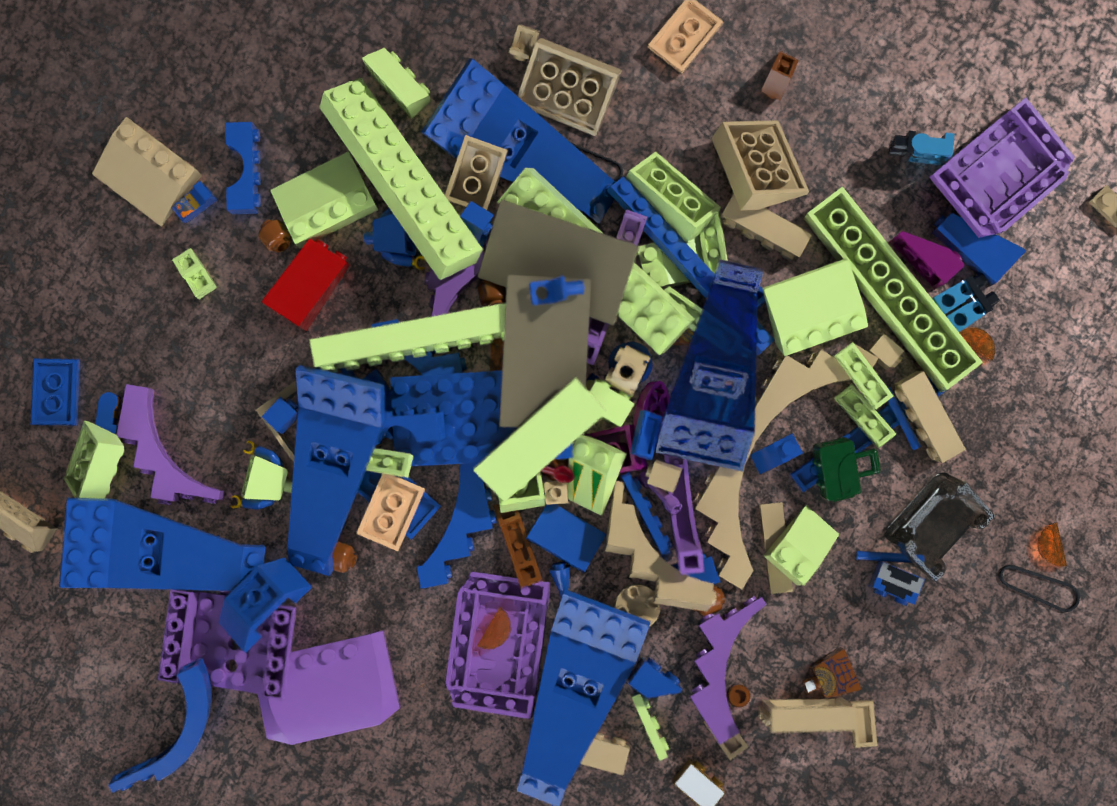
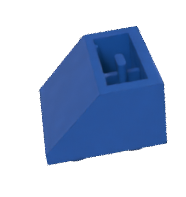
M642 657L627 679L630 686L647 698L676 694L682 690L679 685V678L669 671L666 673L662 672L660 664L650 657L648 660Z

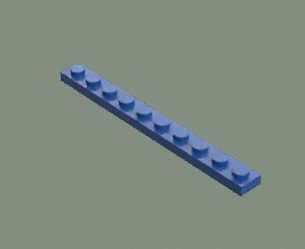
M625 176L609 187L608 193L625 211L627 209L648 217L643 231L730 326L743 337V340L757 355L761 354L775 340Z

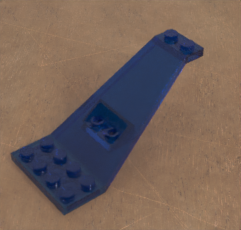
M719 259L712 285L664 412L655 446V453L743 472L755 434L757 299L764 273L762 268ZM705 376H709L710 380L706 381L703 380V378ZM727 381L733 382L731 385L725 384Z

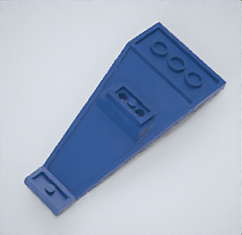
M472 58L468 59L421 131V133L456 159L458 158L465 135L503 149L508 148L509 152L505 158L500 175L501 178L514 182L525 168H534L573 206L594 223L599 224L615 200L607 191L615 183L611 177ZM518 130H520V136H519V137H517V131H518Z
M299 365L296 368L298 417L287 546L288 561L292 566L330 576L334 571L333 551L385 424L384 385Z
M66 498L59 586L60 588L233 591L257 566L264 564L266 547L264 545H241L115 499ZM147 537H153L151 542L145 541ZM146 558L151 559L150 563H143Z
M565 589L551 629L523 772L516 791L551 805L560 806L567 786L637 662L651 621Z

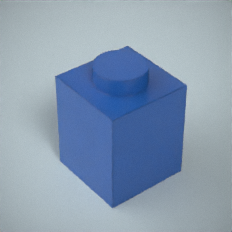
M280 397L261 417L277 432L283 434L297 420L298 405L290 398L286 400Z

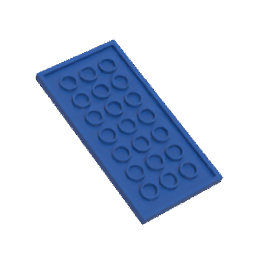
M503 371L390 377L392 415H401L400 411L414 409V413H422L424 408H436V412L443 411L446 432L445 439L417 442L415 436L408 429L402 426H393L394 451L413 455L411 466L479 463L518 428H504L500 426ZM573 442L554 459L574 458Z

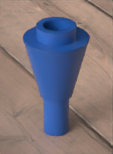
M556 562L552 564L549 572L557 589L560 591L562 599L565 589L568 590L570 565H566L565 562Z

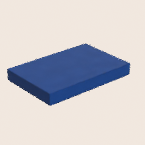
M33 358L31 425L77 426L79 359Z
M550 504L545 506L526 539L580 572L585 573L607 534L559 505Z

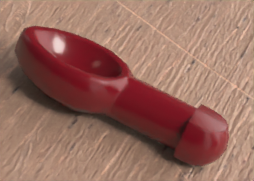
M547 464L540 471L552 475L556 481L561 483H569L575 477L568 467L562 465L554 467Z

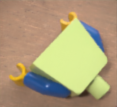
M248 440L247 443L252 445V449L250 451L243 449V452L251 455L242 492L241 495L231 496V498L238 499V504L230 505V507L233 509L243 507L259 510L273 505L275 500H281L283 491L292 493L293 480L287 479L288 469L284 468V462L274 451L257 446L256 443Z

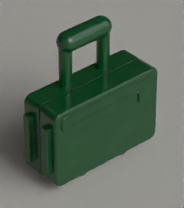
M846 437L813 445V464L816 465L818 476L816 484L820 488L821 496L828 501L836 502L855 497V495L861 493L859 478L881 472L879 454L875 448L855 453L854 442ZM870 456L871 470L858 472L856 459Z

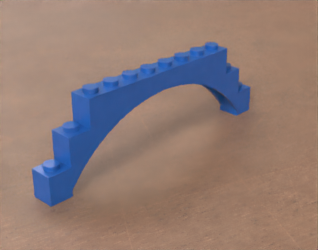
M395 319L371 325L374 328L400 323V321ZM435 351L426 352V356L414 358L413 355L404 356L405 360L413 365L422 375L464 373L463 371L467 370L465 357L461 358L459 352L437 357L433 356V354H436ZM478 463L460 464V484L452 519L435 551L423 565L417 566L421 589L448 584L449 578H452L450 564L446 565L445 561L471 556V551H474L472 537L468 538L467 533L493 529V524L497 523L495 511H490L489 502L492 501L490 488L486 489L485 482L473 470Z

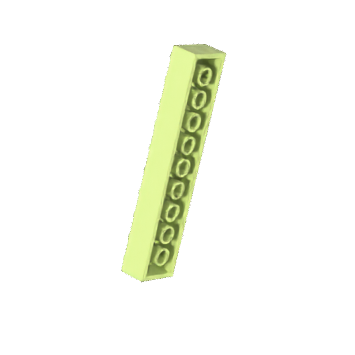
M360 77L324 91L319 108L439 280L477 263L483 250L362 78Z
M525 168L497 201L499 203L503 199L602 233L534 168ZM633 264L617 316L661 355L674 344L695 319L637 264Z
M843 186L806 214L803 218L835 260L840 261L846 258L849 260L858 289L940 392L951 388L983 363Z
M506 303L310 339L314 365L317 369L337 373V369L344 367L346 370H355L360 368V364L368 363L369 366H376L382 364V360L391 359V362L404 360V356L408 355L418 358L426 356V352L435 351L436 354L448 352L451 347L457 346L458 349L470 348L472 343L480 342V345L492 344L494 339L502 338V341H504Z

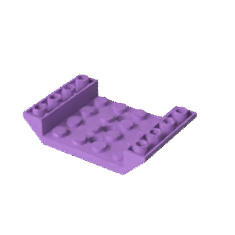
M170 590L158 680L181 683L177 676L181 666L202 657L210 677L211 686L261 694L263 698L284 700L296 607L282 603L256 629L262 637L245 653L240 647L238 649L233 647V639L218 623L224 598L228 595L200 591ZM232 659L237 663V669L234 672L229 668V662Z

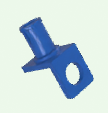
M559 276L552 280L529 283L532 305L557 303L566 300L568 295L584 294L585 289L582 280L565 282L564 276ZM539 286L547 289L548 294L545 299H540L536 295V289Z

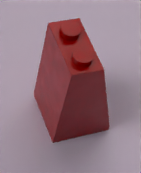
M310 238L262 300L263 304L305 331H308L350 267L348 262H346L347 257L338 251L332 253L327 250L329 246L319 239L315 242Z

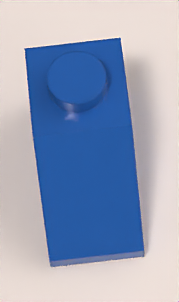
M792 433L750 454V457L759 474H762L803 454Z

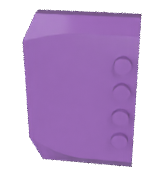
M1024 98L929 178L978 238L1006 231L1067 179L1070 163L1074 161L1075 157L1029 100Z
M471 572L457 595L445 682L452 697L453 707L532 719L536 703L546 628L550 582L541 581L521 588L516 577Z
M384 630L290 652L284 700L263 698L261 694H258L267 739L293 745L380 725L400 708Z

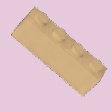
M734 193L721 215L722 223L725 226L743 231L742 235L751 240L755 238L761 241L763 247L768 250L775 249L781 252L780 255L789 261H797L813 235L766 208L741 210Z
M915 371L894 383L897 389L895 394L899 401L904 402L907 408L905 410L906 415L917 426L916 433L922 441H925L928 447L926 449L927 454L932 460L944 463L966 450L924 371Z
M597 732L580 764L623 775L630 747L623 739L613 737V740L605 739L604 734Z

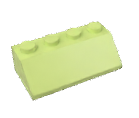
M654 152L629 170L626 176L632 185L687 244L701 233L721 209L718 204L657 152Z

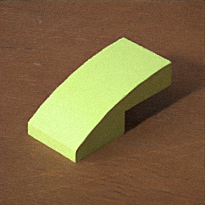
M191 248L172 259L181 276L186 280L198 300L217 288Z

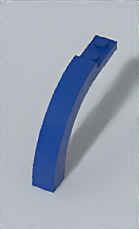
M202 657L181 666L177 673L187 704L186 721L182 733L170 747L160 754L113 775L108 784L112 793L119 789L121 791L127 790L139 780L142 782L146 781L153 775L157 781L169 776L195 750L208 723L212 703L210 677Z

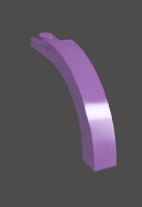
M626 209L616 238L638 245L648 217ZM589 317L587 363L594 365L609 324Z
M683 418L661 420L663 462L683 468L675 491L673 493L667 491L670 497L675 496L682 504V508L678 513L673 515L669 512L679 570L681 574L704 572L702 549L697 534L691 499Z

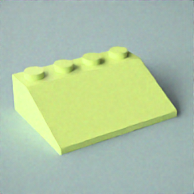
M349 151L270 190L294 243L300 249L303 248L309 238L313 241L321 239L378 210Z
M847 258L763 287L775 344L784 356L868 327L865 308Z

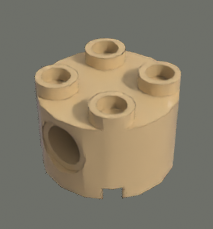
M627 345L625 348L620 347L614 361L618 362L616 368L611 367L605 381L611 384V388L622 391L632 397L635 392L633 390H636L648 364L646 362H649L651 356ZM629 365L633 369V374H623L621 367Z
M639 583L630 584L622 588L614 602L616 609L651 621L650 626L658 619L660 613V604L654 603L655 592L648 586Z

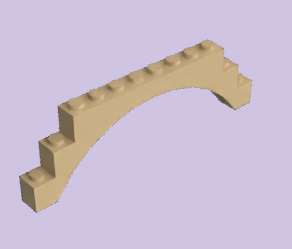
M856 345L873 368L878 357ZM822 350L810 355L806 362L809 365L808 367L789 356L776 360L772 367L774 370L772 377H766L760 387L763 389L760 397H754L749 406L752 408L750 414L742 417L738 424L741 429L737 436L735 434L731 436L727 443V446H729L726 454L721 453L715 463L718 468L714 474L712 472L709 473L704 482L707 485L703 493L699 491L692 502L696 504L693 508L694 510L716 522L714 526L710 525L704 536L707 537L705 542L728 555L726 559L722 558L716 567L718 576L741 590L751 576L753 568L741 536L738 516L739 489L745 464L757 439L771 420L794 400L809 391L828 384L851 380L838 361Z

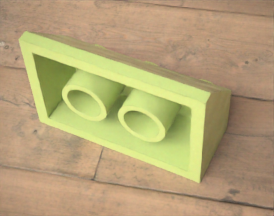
M383 48L362 58L369 74L411 119L431 102L428 95L430 93L429 89L423 83L418 84L414 80L416 77L408 67L404 69L399 64L401 60L393 51L389 53Z
M84 421L64 480L75 498L105 499L110 492L111 480L116 475L118 461L123 456L124 445L116 434L89 421Z

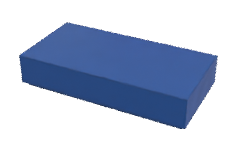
M640 410L630 454L647 460L653 459L662 416L646 410Z

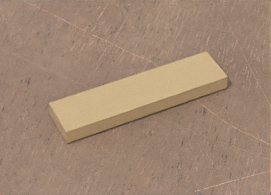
M782 502L759 505L765 553L786 529ZM766 559L770 594L793 592L792 581Z

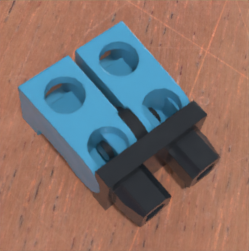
M908 131L905 136L895 135L893 141H890L888 155L899 156V162L903 163L910 161L943 166L953 156L955 134L945 133L941 138H933L924 133L916 135V131Z
M984 274L974 277L971 275L932 298L944 314L960 306V308L946 316L958 332L992 311L993 306L1000 301L994 291L984 295L980 289L988 284Z

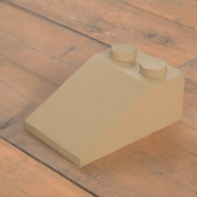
M465 135L445 193L448 201L465 207L472 201L489 211L508 150Z

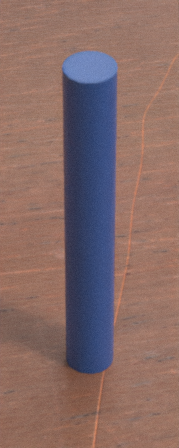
M889 387L888 389L893 394V397L888 400V403L912 449L916 450L921 445L891 387Z
M856 551V560L922 564L925 561V556L922 554Z

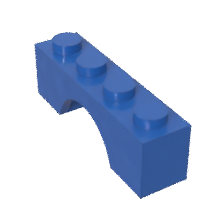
M253 122L225 123L226 145L230 150L239 153L244 163L240 179L234 185L226 188L227 211L231 214H258V207H261V196L257 192V185L261 184L260 172H257V164H260L261 160L260 151L257 150V142H260V131Z
M424 408L422 413H414V409L400 411L401 415H392V411L385 412V424L376 445L382 443L385 433L392 426H402L408 429L415 436L417 442L445 439L443 411L436 412V408Z

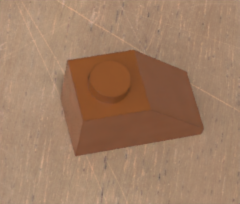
M779 51L761 92L765 93L769 98L781 101L799 60Z

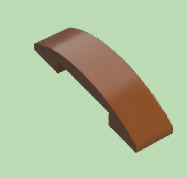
M499 504L493 505L520 587L524 588L541 582L542 577L530 541L526 539L528 535L519 510L500 513Z

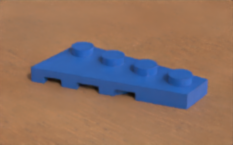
M630 472L622 475V481L635 507L638 508L644 525L649 529L655 546L659 548L661 558L666 562L672 560L670 548L673 546L668 536L661 534L659 529L662 528V525L657 515L652 516L649 509L652 506L647 496L642 497L639 489L642 488L636 476L632 478Z

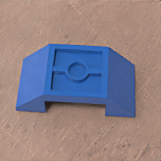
M285 557L259 565L224 598L218 623L242 651L246 653L262 637L256 629L287 598L297 603L312 586Z

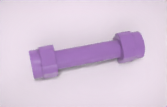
M647 470L643 471L638 477L641 485L646 489L650 488L664 502V507L668 512L673 515L678 513L682 508L679 500L675 496L670 497L663 489L647 484L649 477H646Z

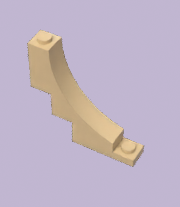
M616 481L612 490L605 552L631 555L629 577L656 581L655 604L708 611L716 602V591H713L714 584L681 574L680 571L659 556L640 528L634 505L625 504L627 490H624V482Z

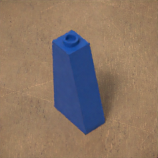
M953 213L947 217L942 215L934 223L936 228L932 234L952 252H957L962 257L963 262L977 275L984 274L989 286L996 284L1026 252L1024 248L996 234L978 238L965 220Z

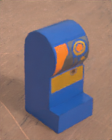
M201 181L197 182L193 186L194 188L172 207V210L183 223L191 221L217 201V198Z
M106 392L100 396L95 425L116 435L119 411L122 409L123 403L119 395Z

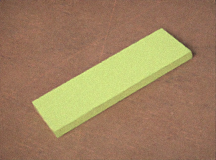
M575 377L481 460L473 470L505 502L600 419L607 410Z

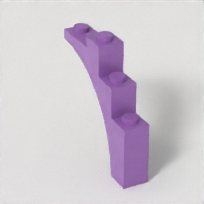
M489 238L485 242L484 250H486ZM481 252L477 263L442 280H439L432 268L430 272H426L424 285H428L427 289L429 292H435V295H431L430 308L433 309L432 317L447 314L461 292L478 279L484 252Z
M126 384L117 436L124 438L123 443L137 445L134 468H140V473L154 475L155 471L150 498L158 499L157 503L171 505V501H179L180 493L181 498L194 500L195 496L203 497V502L216 504L217 500H224L225 491L208 487L192 479L168 456L159 439L154 422V389Z
M755 596L743 603L745 608L737 611L735 608L725 614L726 620L724 621L719 613L715 616L710 614L700 619L702 624L699 625V628L713 649L709 651L708 648H705L696 654L698 659L694 662L708 685L704 686L702 683L692 689L693 695L690 698L720 745L740 733L731 716L726 699L725 674L727 660L732 644L742 627L755 613L766 605L762 597L756 599Z

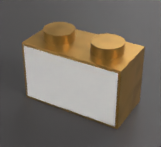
M689 759L672 779L673 784L698 806H716L726 794L724 788H722L724 783L716 776L709 777L705 773L707 769L697 760L693 763Z

